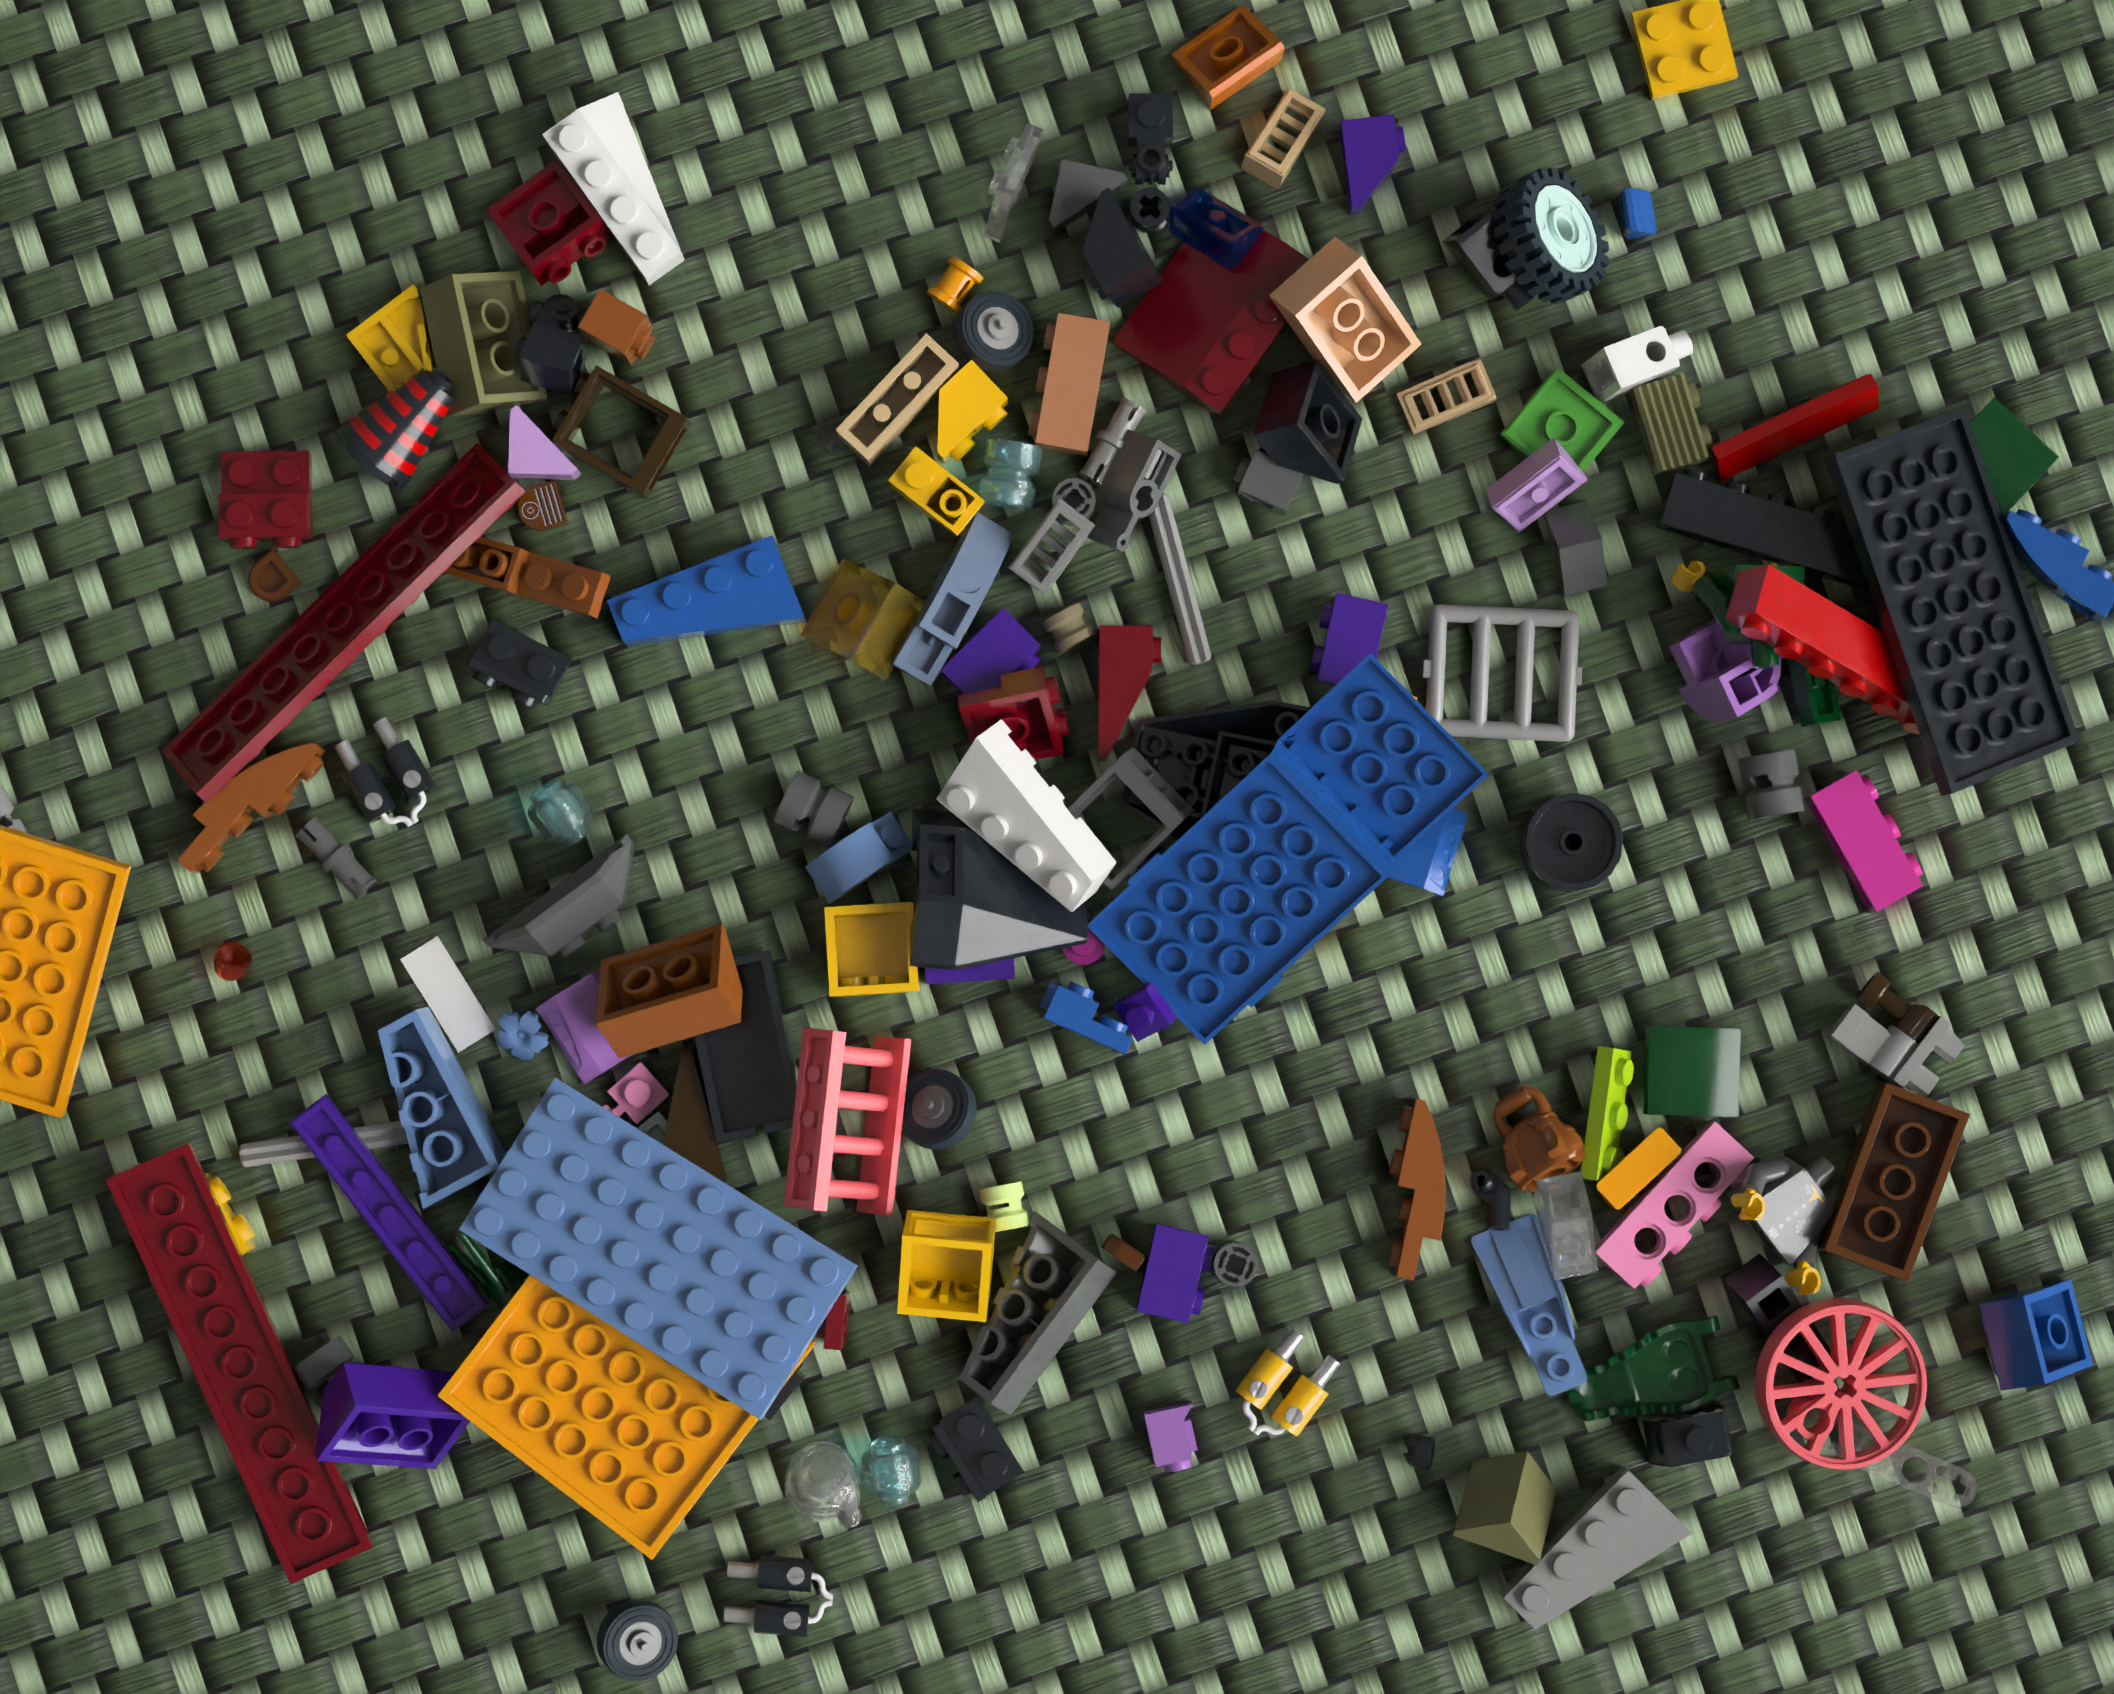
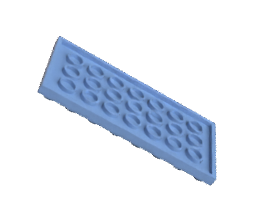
M554 1078L459 1228L460 1231L760 1420L767 1413L858 1267L557 1078Z

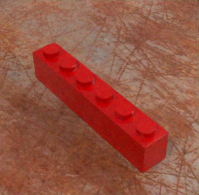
M1769 564L1739 571L1726 616L1727 621L1741 628V632L1745 636L1767 643L1774 648L1775 653L1779 656L1794 659L1806 666L1810 674L1828 679L1840 686L1839 690L1842 693L1862 699L1872 705L1871 708L1876 713L1891 716L1901 722L1905 730L1919 734L1885 633Z

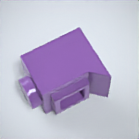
M1192 1401L1143 1412L1155 1467L1164 1466L1166 1473L1192 1467L1190 1461L1193 1459L1191 1452L1198 1451L1191 1419H1185L1193 1405Z

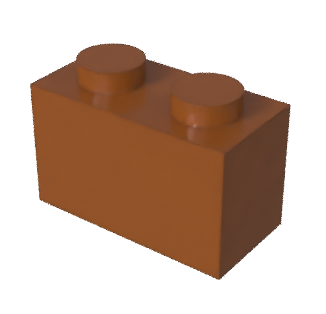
M602 289L598 291L578 326L588 342L630 366L633 365L637 357L641 360L645 358L655 340V337L651 335L653 326L646 314Z

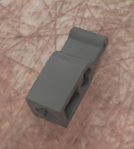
M1129 429L1123 438L1122 448L1118 449L1102 482L1101 498L1104 505L1094 523V528L1087 536V538L1096 543L1124 552L1129 546V537L1138 518L1147 517L1156 508L1181 457L1180 453L1160 440Z

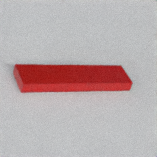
M1871 373L1866 374L1711 447L1713 466L1719 480L1722 482L1879 409L1878 385Z

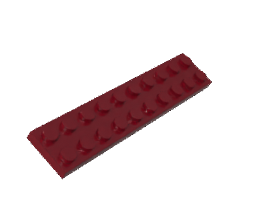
M476 443L161 752L196 795L208 803L218 792L227 786L228 782L249 761L256 758L260 751L281 730L291 723L294 717L314 698L318 697L339 673L351 665L356 657L377 636L384 633L387 627L409 605L413 604L429 585L446 572L451 564L472 543L479 540L483 533L504 512L508 511L526 491Z
M191 1142L184 1143L107 1177L105 1180L290 1584L373 1548L372 1539L337 1463L317 1461L315 1449L319 1423L293 1370L290 1359Z

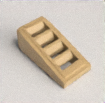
M1288 87L1245 154L1241 166L1242 169L1271 187L1279 189L1325 114L1326 109ZM1287 108L1307 118L1308 122L1306 125L1286 114ZM1278 123L1298 134L1297 139L1277 128ZM1268 139L1288 149L1289 152L1286 154L1267 143Z
M1480 358L1396 394L1412 435L1491 404L1496 400V394ZM1470 374L1480 395L1473 399L1464 379L1465 376ZM1453 381L1463 402L1457 406L1447 386L1448 383ZM1435 388L1438 389L1446 408L1441 413L1438 412L1430 390ZM1421 395L1430 416L1425 420H1422L1413 397Z

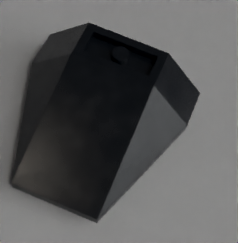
M1273 700L1139 720L1134 748L1194 809V812L1170 835L1179 840L1272 753L1278 739L1301 719L1311 707ZM1125 784L1121 806L1158 828L1162 827L1164 824Z
M913 809L911 851H917L916 911L910 927V966L958 970L1086 944L1088 939L1087 900L1073 912L1069 911L952 812Z

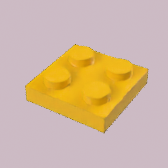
M1680 0L1631 13L1630 19L1651 100L1737 79L1738 72L1719 0Z

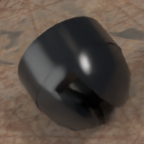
M1415 1433L1409 1436L1403 1444L1414 1446L1413 1453H1402L1405 1462L1417 1469L1431 1470L1435 1451V1435Z

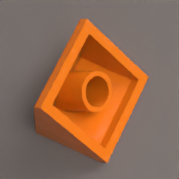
M1242 4L1171 55L1209 110H1212L1282 61L1284 46Z

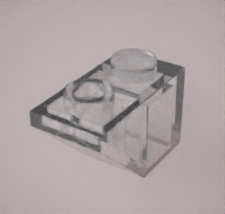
M1581 1171L1537 1179L1533 1201L1553 1280L1597 1273L1592 1212Z

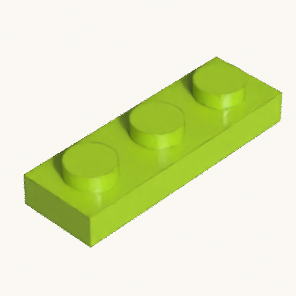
M1602 1046L1597 1048L1584 1145L1585 1158L1582 1161L1580 1174L1581 1179L1600 1181L1622 1161L1619 1142L1621 1130L1625 1127L1628 1117L1625 1098L1627 1086L1631 1083L1634 1073L1633 1062L1631 1061L1632 1051Z

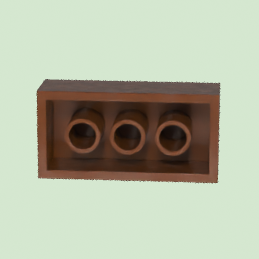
M1877 1082L1832 1204L1834 1207L1833 1215L1826 1223L1817 1249L1896 1279L1909 1282L1970 1114L1892 1084Z

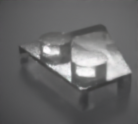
M1027 123L1020 139L1014 136L1011 137L1003 157V161L1007 162L1008 165L1005 171L996 170L988 189V194L993 195L994 200L984 231V237L1000 243L1009 212L1017 202L1036 156L1043 129Z

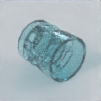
M987 439L983 465L989 470V473L981 476L978 495L985 500L984 504L1010 510L1032 511L1036 486L1030 482V479L1039 474L1043 449L1017 441Z

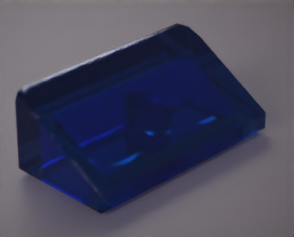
M1201 188L1183 198L1169 209L1170 232L1172 235L1230 270H1233L1240 264L1264 231L1263 225Z

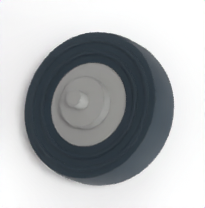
M989 291L974 296L960 309L955 320L954 335L960 352L968 361L973 360L982 370L997 372L1012 368L1027 355L1033 343L1034 328L1028 311L1016 298L1003 292Z

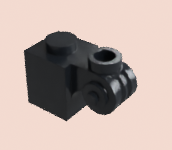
M1129 93L1128 147H1136V154H1133V160H1128V171H1131V177H1134L1135 185H1143L1144 182H1148L1149 185H1152L1153 182H1157L1158 185H1166V178L1170 176V171H1173V160H1168V154H1165V147H1172L1173 93Z
M558 294L548 298L545 303L535 302L529 321L531 330L528 337L522 336L515 351V362L520 364L521 381L572 395L586 361L584 336L575 334L579 326L576 301L568 295Z

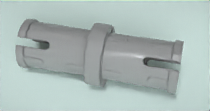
M1126 398L1120 400V404L1105 431L1101 430L1098 432L1095 438L1098 443L1085 466L1079 472L1083 479L1087 480L1090 478L1089 483L1100 488L1118 449H1121L1123 446V438L1127 430L1134 431L1142 416L1146 413L1144 408L1141 406L1135 408L1136 403Z

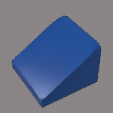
M1634 188L1623 189L1617 198L1623 237L1633 239L1656 234L1657 229L1650 193Z

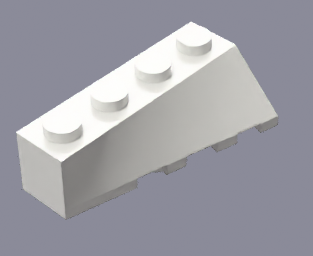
M618 92L577 109L542 134L548 146L604 220L617 242L648 285H651L685 260Z

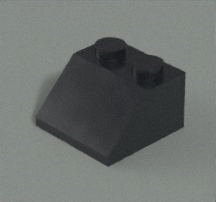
M1110 188L1101 191L1082 250L1089 264L1082 267V270L1101 300L1103 301L1109 297L1114 305L1119 308L1164 282L1123 205Z
M1314 360L1273 373L1253 436L1259 446L1267 452L1276 465L1339 484L1345 480L1362 423V417L1320 363Z

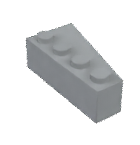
M1622 1466L1543 1546L1538 1565L1528 1562L1498 1593L1536 1630L1691 1535L1692 1532L1628 1469Z

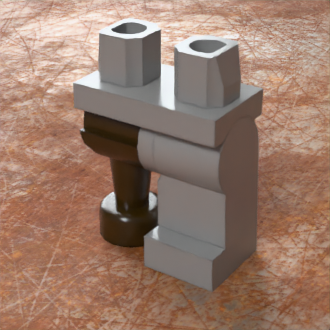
M1877 971L1864 985L1856 999L1868 1008L1878 1004L1889 1014L1894 1021L1888 1029H1885L1872 1019L1859 1006L1853 1004L1847 1007L1825 1037L1885 1078L1892 1085L1900 1088L1906 1087L1908 1090L1926 1097L1940 1078L1922 1065L1924 1060L1933 1052L1944 1062L1951 1064L1965 1045L1949 1030L1952 1025L1949 1021L1939 1016L1925 1005H1912L1889 991V979Z

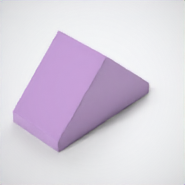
M517 405L510 410L508 474L513 479L575 480L581 475L579 470Z

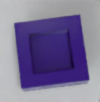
M1153 982L1119 998L1113 1005V1008L1124 1024L1128 1026L1129 1031L1137 1042L1170 1026L1177 1018Z

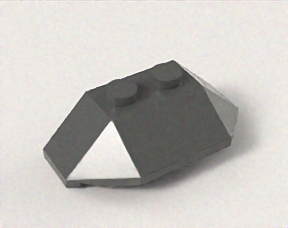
M624 835L504 925L485 937L483 941L491 948L551 957L561 953L564 958L569 957L586 944L582 938L585 934L595 927L602 932L622 917L618 910L626 905L635 842L629 835Z

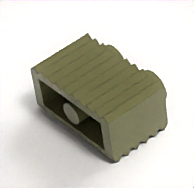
M1684 373L1637 386L1629 392V398L1654 477L1703 463L1709 458L1707 450H1711L1713 446L1712 437L1707 424L1699 425L1695 408L1700 407L1699 394L1694 382H1686Z

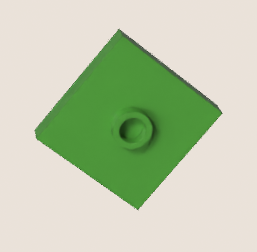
M1556 366L1503 430L1500 437L1526 458L1550 439L1554 438L1562 445L1581 471L1584 472L1624 424V421Z

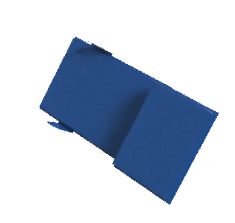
M1370 653L1278 739L1269 756L1162 856L1158 853L1159 847L1149 854L1127 881L1130 886L1088 924V928L1145 985L1153 982L1176 1017L1205 1045L1247 1005L1252 1008L1283 979V973L1391 875L1396 859L1489 774Z

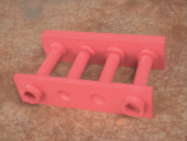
M803 1028L784 1206L827 1211L828 1197L857 1199L856 1212L892 1216L911 1039L875 1035L873 1049L845 1046L846 1032ZM843 1063L872 1066L869 1093L840 1090ZM838 1108L867 1111L864 1137L835 1135ZM833 1152L862 1155L859 1181L830 1179Z

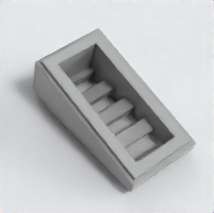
M1061 498L1058 499L1012 562L1009 569L1044 595L1054 585L1095 525ZM1060 514L1080 529L1076 535L1056 521ZM1050 528L1070 542L1067 548L1047 533ZM1041 541L1061 555L1060 558L1057 560L1040 547ZM1034 553L1050 565L1052 569L1048 572L1030 557Z

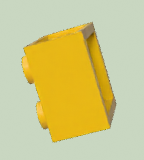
M914 902L824 907L830 997L920 992L919 967L910 966V927L915 914Z
M907 1210L902 1234L897 1314L986 1322L991 1293L996 1218Z

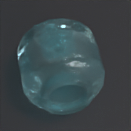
M555 778L539 787L530 795L529 799L532 803L528 808V817L548 843L556 844L565 841L568 846H571L590 832L586 825L591 821L594 810L574 782H561L558 778Z
M885 1436L877 1438L870 1443V1448L865 1450L861 1456L865 1490L871 1497L882 1499L884 1505L903 1504L909 1500V1495L919 1489L922 1477L918 1452L915 1446L905 1442L903 1437Z

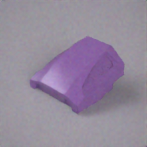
M600 969L579 980L536 1008L583 1084H587L595 1077L629 1057L618 1058L595 1025Z

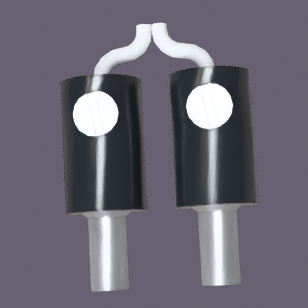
M385 717L373 724L387 749L381 755V758L406 801L409 802L418 797L420 798L419 803L413 807L410 818L406 816L390 818L387 816L397 809L395 802L371 762L362 764L348 740L342 741L334 748L349 772L342 779L368 824L382 819L387 824L404 822L409 827L419 821L417 813L426 803L425 793L436 785L410 740L400 742Z
M760 1555L758 1564L729 1561L727 1577L756 1579L758 1581L757 1588L798 1592H811L812 1580H816L819 1585V1592L824 1598L829 1600L819 1604L817 1612L813 1617H810V1604L756 1600L755 1608L725 1606L724 1622L753 1624L754 1633L807 1637L809 1624L819 1621L825 1607L832 1606L833 1593L827 1592L824 1579L819 1574L813 1573L814 1559Z

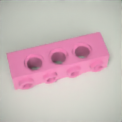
M1709 1121L1590 1252L1628 1287L1635 1289L1639 1284L1644 1288L1647 1287L1661 1272L1662 1267L1658 1263L1669 1251L1674 1255L1677 1254L1692 1238L1688 1230L1699 1218L1706 1222L1722 1205L1718 1197L1729 1185L1734 1188L1743 1182L1748 1164L1754 1157L1715 1121ZM1704 1162L1710 1163L1716 1171L1715 1181L1706 1188L1700 1187L1694 1178L1697 1166ZM1673 1195L1681 1196L1686 1203V1212L1678 1220L1669 1219L1664 1211L1665 1202ZM1643 1228L1652 1229L1656 1235V1245L1647 1253L1639 1252L1634 1244L1636 1233Z

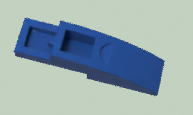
M2018 509L2016 513L2009 511L2005 514L2003 520L2015 553L2032 574L2053 594L2096 622L2106 618L2110 609L2114 611V582L2111 581L2113 575L2095 565L2089 564L2088 568L2082 566L2090 550L2080 546L2082 540L2079 537L2062 529H2057L2056 533L2040 526L2042 520L2038 516L2022 509Z

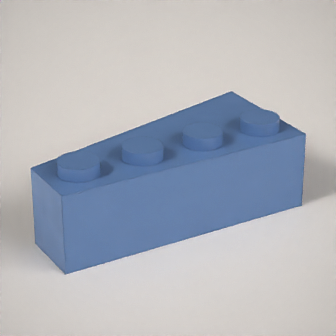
M429 1007L417 1009L378 1030L391 1085L395 1088L400 1108L398 1114L402 1128H405L411 1152L409 1157L413 1172L416 1171L421 1191L419 1196L422 1208L424 1209L494 1173L507 1153Z

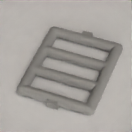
M1448 604L1434 605L1430 610L1428 660H1423L1422 679H1427L1426 710L1452 737L1556 742L1571 741L1575 735L1577 686L1582 685L1583 667H1578V613L1573 610ZM1447 622L1474 623L1469 720L1443 719ZM1491 624L1517 625L1513 722L1487 721ZM1535 626L1561 627L1557 724L1531 723Z

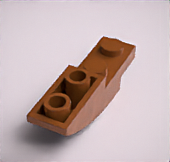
M483 537L472 543L451 564L450 568L444 572L445 574L504 593L598 618L611 577L603 572L531 553L522 548Z
M315 743L293 747L269 756L232 778L223 790L218 792L208 803L204 802L193 814L206 827L177 861L192 873L198 874L202 869L206 872L211 870L223 856L224 851L220 847L231 835L235 838L239 837L250 825L253 818L249 814L253 809L261 816L269 818L273 813L279 816L288 808L295 798V795L291 793L292 790L302 779L308 782L318 773L324 764L320 758L326 750Z
M1415 1098L1412 1100L1411 1107L1403 1106L1398 1131L1405 1133L1402 1150L1394 1149L1390 1164L1389 1175L1396 1176L1394 1185L1410 1188L1411 1194L1410 1197L1402 1196L1397 1222L1404 1223L1401 1241L1393 1239L1388 1259V1266L1395 1267L1394 1276L1413 1281L1423 1237L1441 1241L1446 1196L1444 1162L1435 1123L1425 1100Z

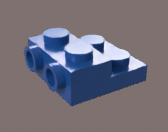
M1070 981L1067 989L1052 982L1049 983L1039 1006L1047 1010L1044 1016L1045 1020L1126 1055L1133 1040L1132 1037L1125 1035L1128 1026L1106 1016H1103L1100 1023L1092 1020L1099 1006L1098 1002L1091 1000L1094 991Z

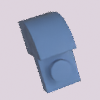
M889 812L876 821L869 822L825 851L805 868L830 904L863 884L880 870L910 853L912 842L892 812Z

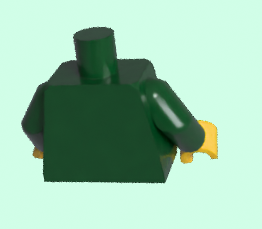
M1693 561L1688 568L1684 564H1679L1671 578L1673 585L1684 592L1693 591L1708 607L1722 630L1723 639L1728 644H1750L1752 666L1754 669L1779 666L1778 654L1775 653L1772 646L1761 640L1745 636L1741 632V628L1726 620L1739 571L1762 565H1733L1709 573V576H1703L1705 566L1702 562ZM1775 562L1769 564L1804 585V566H1777Z

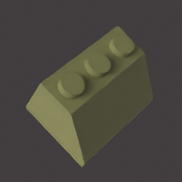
M520 271L451 274L420 288L437 369L442 371L454 383L450 390L455 395V399L447 412V417L485 414L547 399L544 387L521 381L520 364L515 362L517 344L522 336L528 337L531 330L529 324L530 315Z

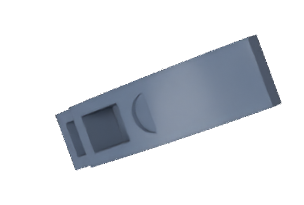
M979 512L973 516L932 585V593L892 659L891 665L924 685L931 687L952 649L958 647L982 604L1014 537L1013 533Z

